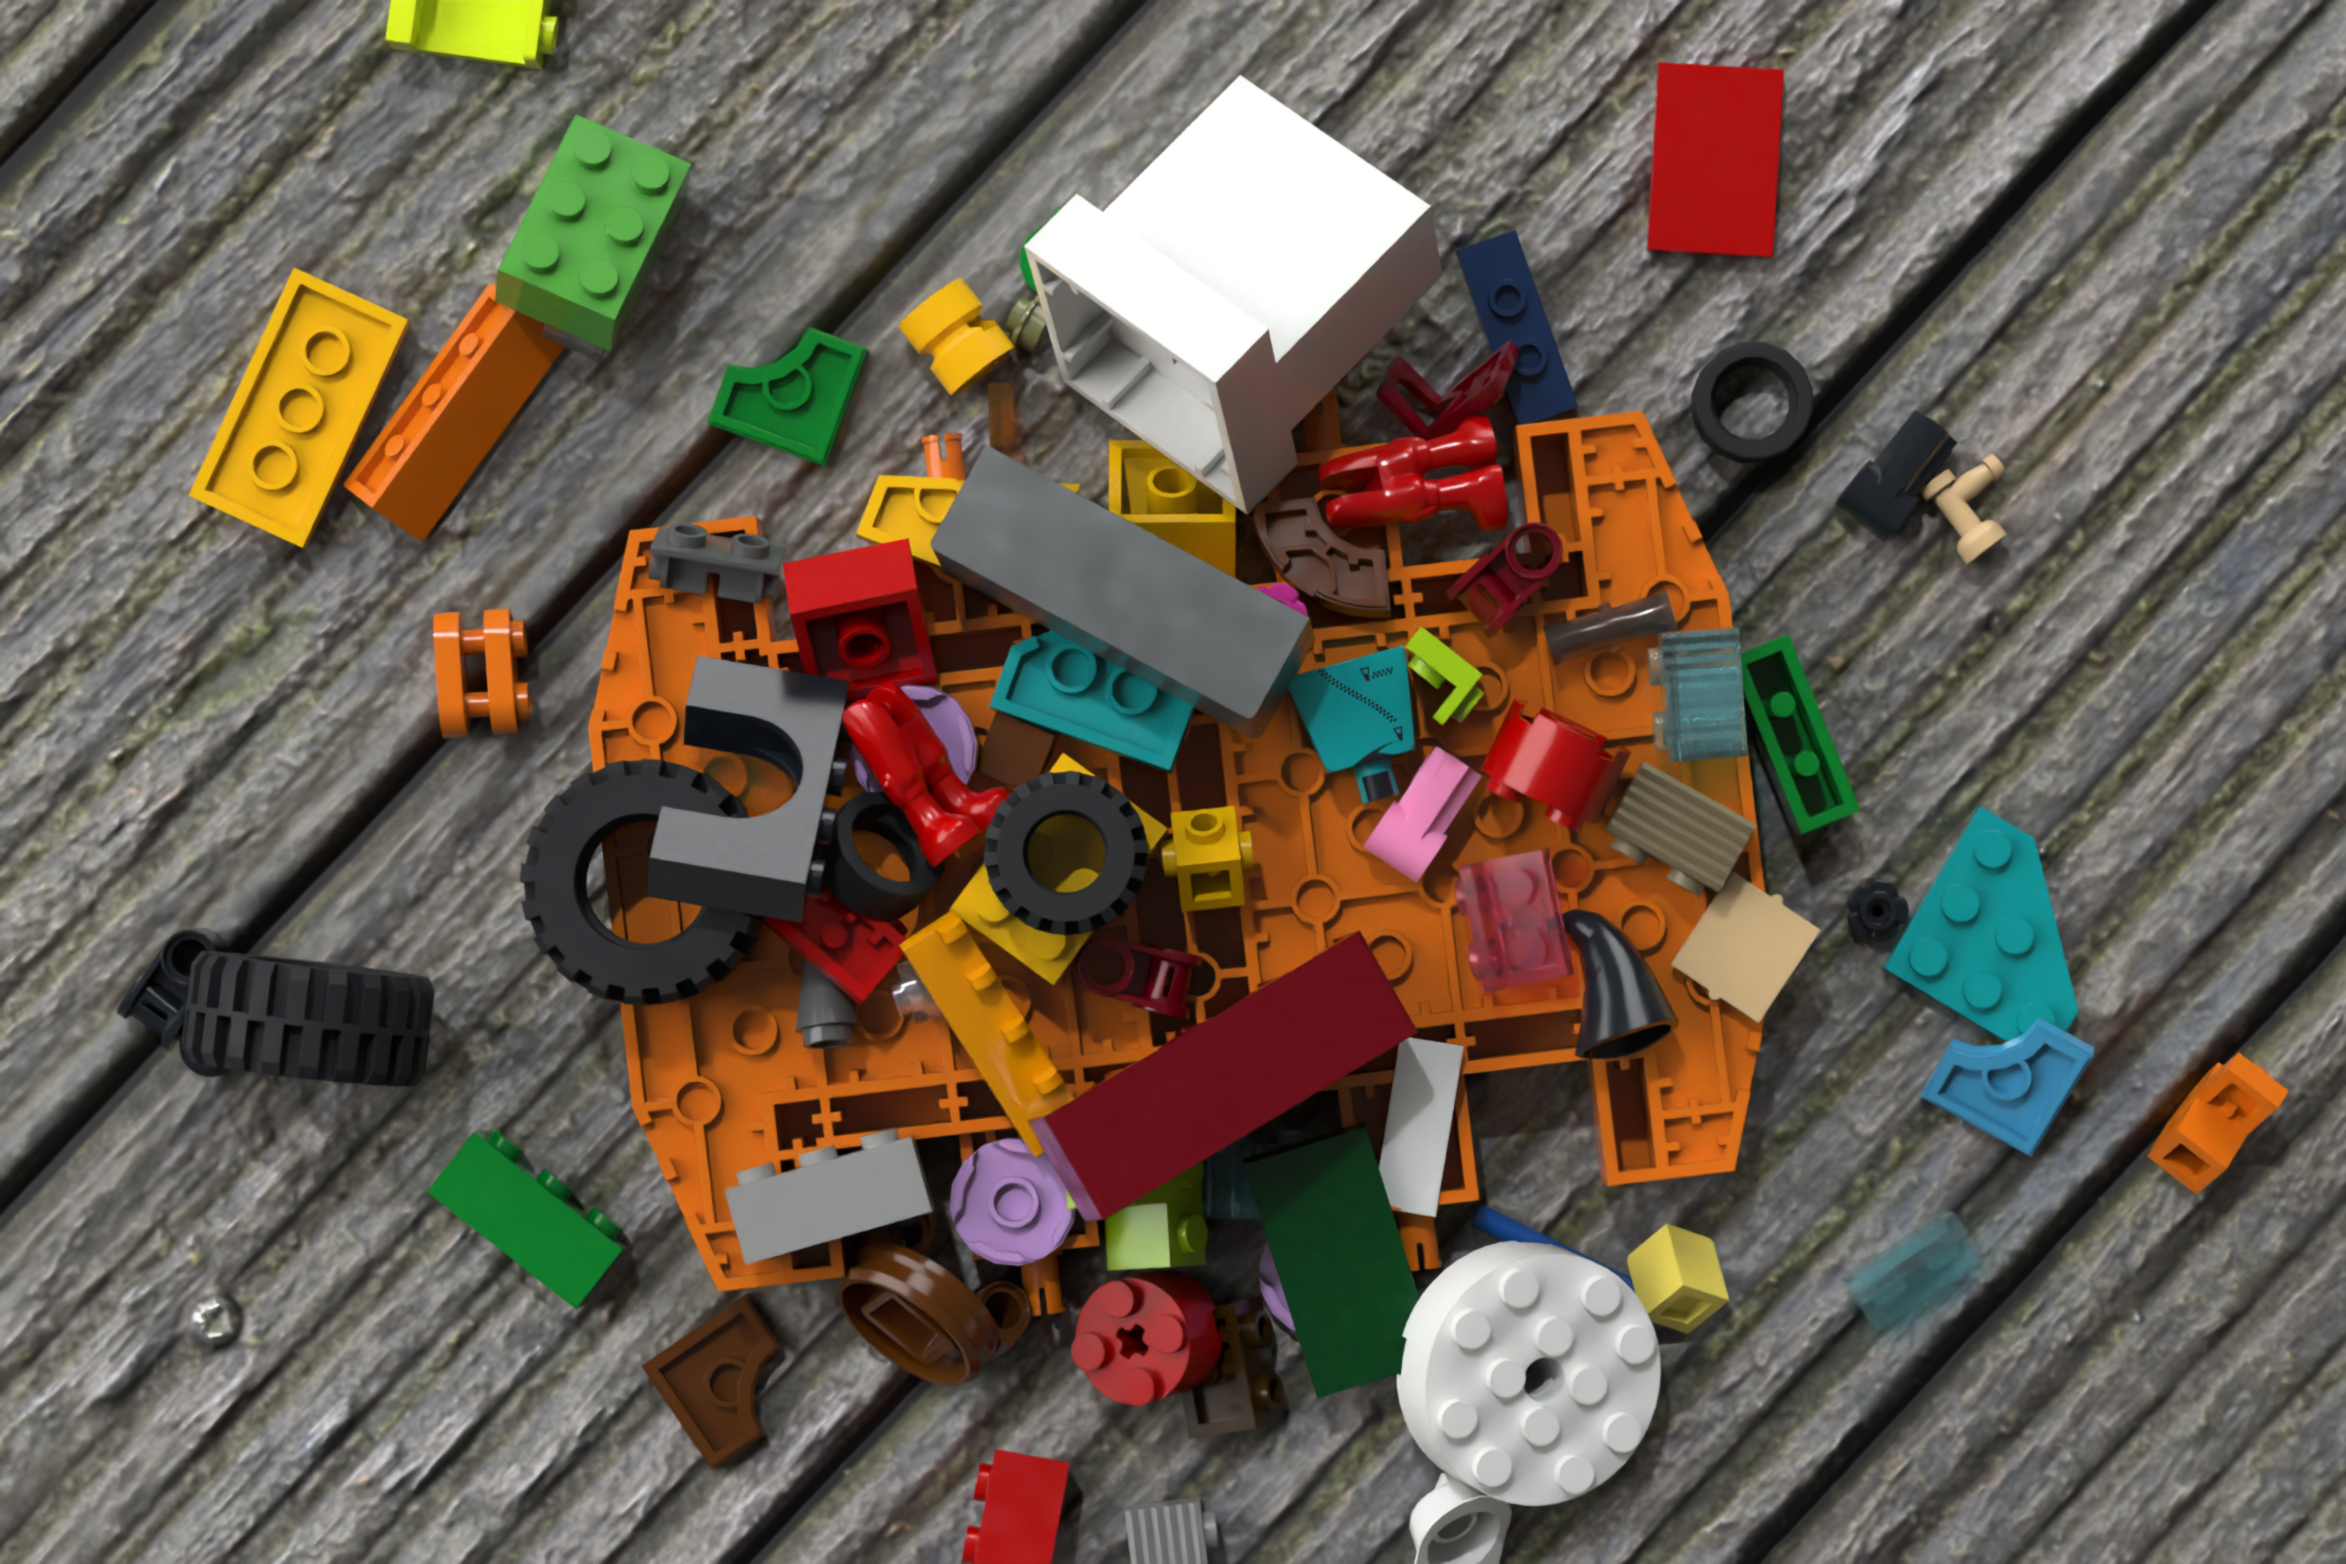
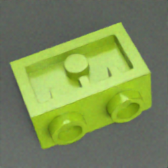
M1421 626L1405 646V649L1414 655L1407 666L1436 689L1445 680L1454 686V689L1436 710L1432 718L1442 726L1450 716L1461 723L1485 693L1475 685L1483 674Z

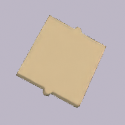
M1732 871L1670 965L1706 988L1709 999L1718 1000L1721 998L1759 1023L1817 937L1820 929L1784 906L1781 895L1774 894L1769 896Z

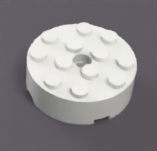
M1515 1240L1482 1247L1458 1259L1434 1279L1421 1295L1410 1314L1402 1335L1407 1340L1402 1358L1401 1374H1396L1397 1391L1403 1417L1411 1435L1421 1450L1440 1469L1478 1491L1507 1503L1524 1506L1557 1504L1579 1497L1598 1487L1613 1476L1634 1453L1648 1429L1656 1408L1661 1377L1660 1352L1654 1326L1645 1307L1633 1290L1616 1274L1589 1259L1555 1245L1519 1243ZM1531 1365L1530 1372L1527 1375L1528 1381L1525 1382V1372L1527 1368Z

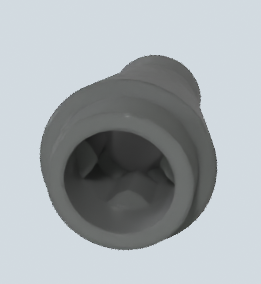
M801 957L803 971L795 1032L802 1034L803 1047L807 1049H828L853 1044L855 1042L853 1029L859 1027V1022L851 997L804 957Z

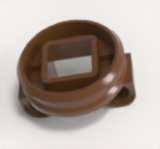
M929 1213L890 1224L897 1227L903 1233L906 1242L905 1247L892 1242L887 1231L888 1224L859 1232L849 1245V1248L855 1252L851 1260V1268L845 1270V1277L837 1279L839 1305L851 1326L873 1349L908 1373L923 1380L946 1386L969 1383L979 1376L982 1363H989L1011 1349L1028 1326L1032 1314L1031 1303L1027 1294L1018 1285L1008 1281H997L974 1294L949 1271L923 1256L934 1238V1224ZM985 1304L994 1307L999 1312L1002 1319V1329L997 1327Z

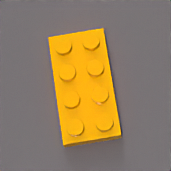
M293 268L188 496L301 548L307 549L411 321L297 268Z

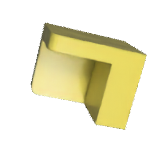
M1666 1223L1627 1257L1635 1294L1645 1307L1653 1323L1689 1334L1729 1301L1713 1241L1708 1237Z

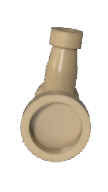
M1993 454L1988 455L1980 461L1979 466L1965 472L1957 479L1947 469L1919 491L1926 502L1930 499L1935 502L1962 537L1957 543V552L1966 565L1975 561L2007 536L2006 532L1996 521L1985 520L1981 522L1967 504L1968 501L1982 492L1991 481L1995 482L2006 474L2003 464Z

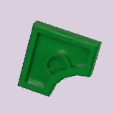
M808 327L797 347L775 363L754 368L728 364L707 424L826 467L869 350L866 347Z

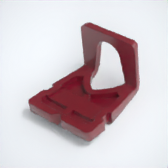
M1511 340L1507 341L1491 354L1487 360L1474 368L1441 397L1401 356H1397L1389 363L1376 395L1415 437L1423 438L1425 441L1456 431L1459 424L1465 418L1478 415L1480 410L1487 412L1503 397L1510 380V375H1512L1518 361L1519 349ZM1397 384L1405 387L1430 410L1442 413L1427 426L1403 398Z

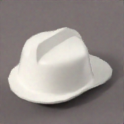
M1447 1472L1442 1473L1435 1489L1423 1497L1411 1513L1410 1531L1417 1551L1414 1564H1499L1506 1532L1511 1520L1512 1510L1509 1504L1478 1491Z

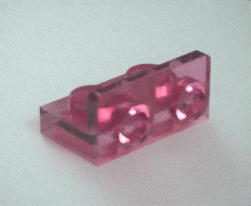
M1548 848L1459 866L1461 879L1455 882L1456 901L1461 915L1469 917L1474 940L1468 946L1469 964L1475 979L1482 980L1485 992L1574 974Z

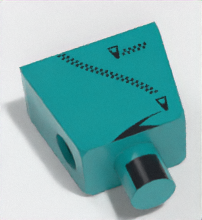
M1404 646L1295 675L1287 691L1327 775L1353 768L1363 804L1400 794L1390 757L1415 750Z

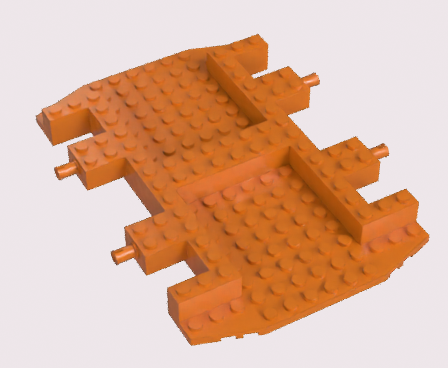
M1332 388L1321 399L1322 416L1317 415L1315 405L1301 420L1305 448L1300 449L1299 453H1296L1298 464L1265 497L1266 502L1315 497L1321 519L1338 538L1358 548L1384 550L1391 618H1364L1342 614L1327 609L1298 592V600L1306 605L1315 642L1296 675L1402 645L1404 646L1408 665L1414 655L1405 649V646L1422 626L1483 674L1475 684L1485 692L1461 723L1450 716L1442 726L1432 716L1454 689V686L1445 680L1436 689L1407 666L1415 750L1390 757L1400 794L1366 804L1362 803L1353 768L1327 775L1288 691L1285 693L1264 733L1258 739H1252L1195 708L1171 774L1059 734L1044 774L1049 773L1062 753H1065L1096 777L1107 781L1129 801L1167 827L1168 830L1161 840L1173 839L1170 813L1234 806L1237 831L1250 830L1254 869L1242 870L1245 905L1181 912L1178 877L1165 879L1160 840L1148 857L1143 884L1129 907L1113 921L1096 929L1085 943L1086 945L1089 941L1099 937L1113 938L1142 946L1151 944L1203 957L1201 967L1194 968L1189 986L1185 1006L1190 1010L1188 1020L1132 1006L1133 1003L1101 996L1086 989L1079 981L1076 973L1077 956L1056 985H1052L966 921L961 920L983 956L993 968L997 978L1016 1008L1026 1020L1030 1030L1049 1060L1059 1072L1074 1099L1087 1089L1106 1079L1104 1075L1108 1072L1124 1069L1157 1051L1165 1043L1182 1034L1181 1029L1184 1027L1202 1023L1210 1017L1218 1015L1235 1005L1241 998L1258 989L1257 984L1262 981L1280 977L1286 972L1294 970L1311 960L1322 950L1333 945V939L1360 930L1418 1030L1411 1038L1464 1046L1437 1210L1440 1209V1205L1479 1200L1464 1074L1586 1060L1600 1182L1606 1186L1735 1171L1751 1093L1750 1087L1763 1034L1762 1028L1765 1015L1757 1023L1721 998L1718 1000L1709 999L1706 988L1670 965L1718 892H1713L1705 887L1700 897L1689 893L1666 879L1671 870L1670 867L1648 856L1642 866L1611 849L1610 845L1615 837L1603 830L1641 762L1648 763L1757 824L1729 592L1721 575L1718 574L1702 540L1703 537L1695 520L1693 521L1676 485L1677 482L1643 410L1515 426L1510 435L1521 525L1531 522L1548 525L1556 531L1561 539L1563 555L1561 563L1555 572L1528 597L1530 600L1488 639L1482 633L1484 625L1458 598L1450 600L1444 594L1480 558L1403 567L1398 523L1367 528H1338L1329 525L1325 506L1330 501L1341 496L1364 492V487L1345 490H1326L1321 488L1317 475L1318 466L1337 457L1389 444L1380 443L1349 447V444H1342L1337 404L1338 391L1337 388ZM962 433L944 434L947 456L945 461L941 459L938 434L922 437L921 442L924 445L927 477L956 478L957 481H965L961 445ZM757 516L689 523L703 527L709 535L732 538L737 534H754L765 538L763 522ZM659 527L630 530L613 607L614 613L607 647L604 650L602 659V671L594 709L592 708L588 726L593 772L605 768L606 764L623 760H663L684 765L706 774L721 783L726 790L733 796H736L748 809L750 817L760 816L776 810L785 804L796 792V788L791 780L776 766L756 757L683 745L685 708L697 656L805 674L796 639L777 641L772 600L763 599L761 605L717 597L720 574L709 573L705 595L660 588V581L649 579V568L653 555L650 554V547ZM1538 534L1523 536L1525 553L1515 554L1519 564L1529 570H1539L1547 566L1552 556L1551 545L1547 539ZM914 560L939 681L922 686L935 687L956 698L971 716L979 739V758L996 713L990 709L989 705L1011 646L1032 636L1038 637L1050 631V629L951 577L944 571ZM1274 569L1275 582L1249 586L1257 589L1261 586L1271 588L1275 583L1289 584ZM1480 585L1475 586L1494 608L1499 607L1498 603ZM866 697L848 700V706L860 699H866ZM1514 698L1528 701L1522 712L1535 718L1536 714H1539L1541 707L1605 736L1607 740L1602 750L1613 756H1616L1620 745L1631 752L1598 823L1584 821L1578 832L1544 816L1548 805L1526 795L1521 804H1518L1486 788L1491 776L1484 772L1481 767ZM841 745L838 756L848 759L842 797L830 795L827 807L837 809V812L846 802L861 793L867 792L857 779L850 758L851 747ZM1437 746L1462 761L1482 777L1444 832L1448 835L1445 842L1418 882L1415 883L1365 850L1363 846L1393 801H1400L1427 756ZM976 770L967 784V787L976 792L1003 786L1012 793L1013 789L1016 788ZM646 821L626 825L611 833L602 842L612 932L623 939L636 943H657L675 937L695 920L702 908L699 905L647 897L649 856L658 822ZM1756 825L1731 872H1735L1765 892ZM988 828L946 858L945 870L935 888L917 908L898 918L908 930L904 936L905 938H910L950 911L949 909L984 862L985 836ZM852 830V840L856 851L870 869L884 878L898 882L910 881V872L905 858L893 843L877 833L866 830ZM1573 909L1602 914L1624 932L1646 960L1679 1020L1678 1027L1659 1042L1633 1054L1607 1059H1585L1576 1056L1575 1052L1582 1019L1583 995L1585 991L1583 971L1579 957L1580 949L1569 934L1556 930L1549 925L1551 918ZM762 923L757 937L759 938L751 952L746 954L737 964V969L723 981H719L706 989L705 992L688 999L665 1004L631 1005L620 1002L632 1109L640 1126L643 1127L657 1157L659 1167L672 1189L685 1217L684 1220L718 1292L845 1277L846 1269H850L847 1236L745 1265L725 1194L727 1188L739 1185L736 1176L737 1172L772 1162L776 1174L800 1168L798 1158L800 1154L835 1145L836 1151L840 1148L862 1146L860 1137L897 1127L900 1139L914 1135L915 1140L959 1135L962 1164L966 1158L984 1144L1007 1137L1022 1139L906 956L899 964L894 966L861 1006L851 998L859 1022V1027L853 1029L855 1042L837 1048L807 1049L803 1047L802 1034L795 1032L803 971L802 956L764 923ZM1101 948L1090 956L1087 962V971L1095 983L1108 985L1114 983L1121 976L1123 961L1116 950ZM1172 966L1168 969L1163 997L1166 996L1173 970ZM1399 1044L1320 1090H1336L1341 1128L1365 1121L1378 1166L1380 1165ZM1391 1205L1393 1215L1397 1216L1398 1231L1411 1271L1419 1270L1418 1243L1422 1244L1424 1268L1442 1267L1435 1217L1395 1211L1402 1209ZM1078 1208L1075 1210L1074 1223L1063 1243L1044 1258L1020 1266L1023 1291L1027 1294L1031 1303V1316L1042 1315L1040 1288L1045 1289L1048 1314L1065 1311L1057 1255H1062L1065 1249L1099 1246L1101 1243L1098 1220L1085 1221ZM972 1252L973 1260L985 1259L982 1256Z

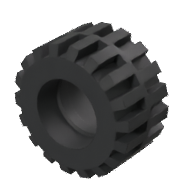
M1076 771L1049 772L1038 775L1039 777L1024 782L1013 789L1014 791L995 810L996 813L991 824L988 825L985 836L984 863L989 877L988 881L994 894L997 895L1003 906L1013 916L1036 930L1051 934L1074 935L1099 929L1120 916L1129 907L1143 884L1148 864V845L1144 826L1130 801L1107 781ZM1070 814L1088 820L1098 829L1105 844L1106 856L1102 871L1093 883L1079 891L1058 892L1049 889L1037 880L1029 866L1028 845L1031 836L1040 824L1057 815Z

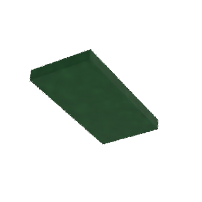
M1365 1121L1242 1158L1317 1398L1401 1373L1402 1358L1407 1340L1402 1335L1410 1314L1420 1298Z

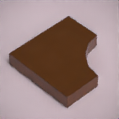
M748 1294L733 1302L642 1365V1368L712 1470L766 1433L756 1410V1385L765 1362L782 1344Z

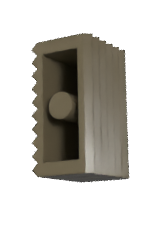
M1641 762L1603 830L1615 837L1610 845L1611 849L1642 866L1648 856L1671 868L1666 877L1668 881L1700 897L1705 887L1713 892L1721 890L1757 824L1648 763Z

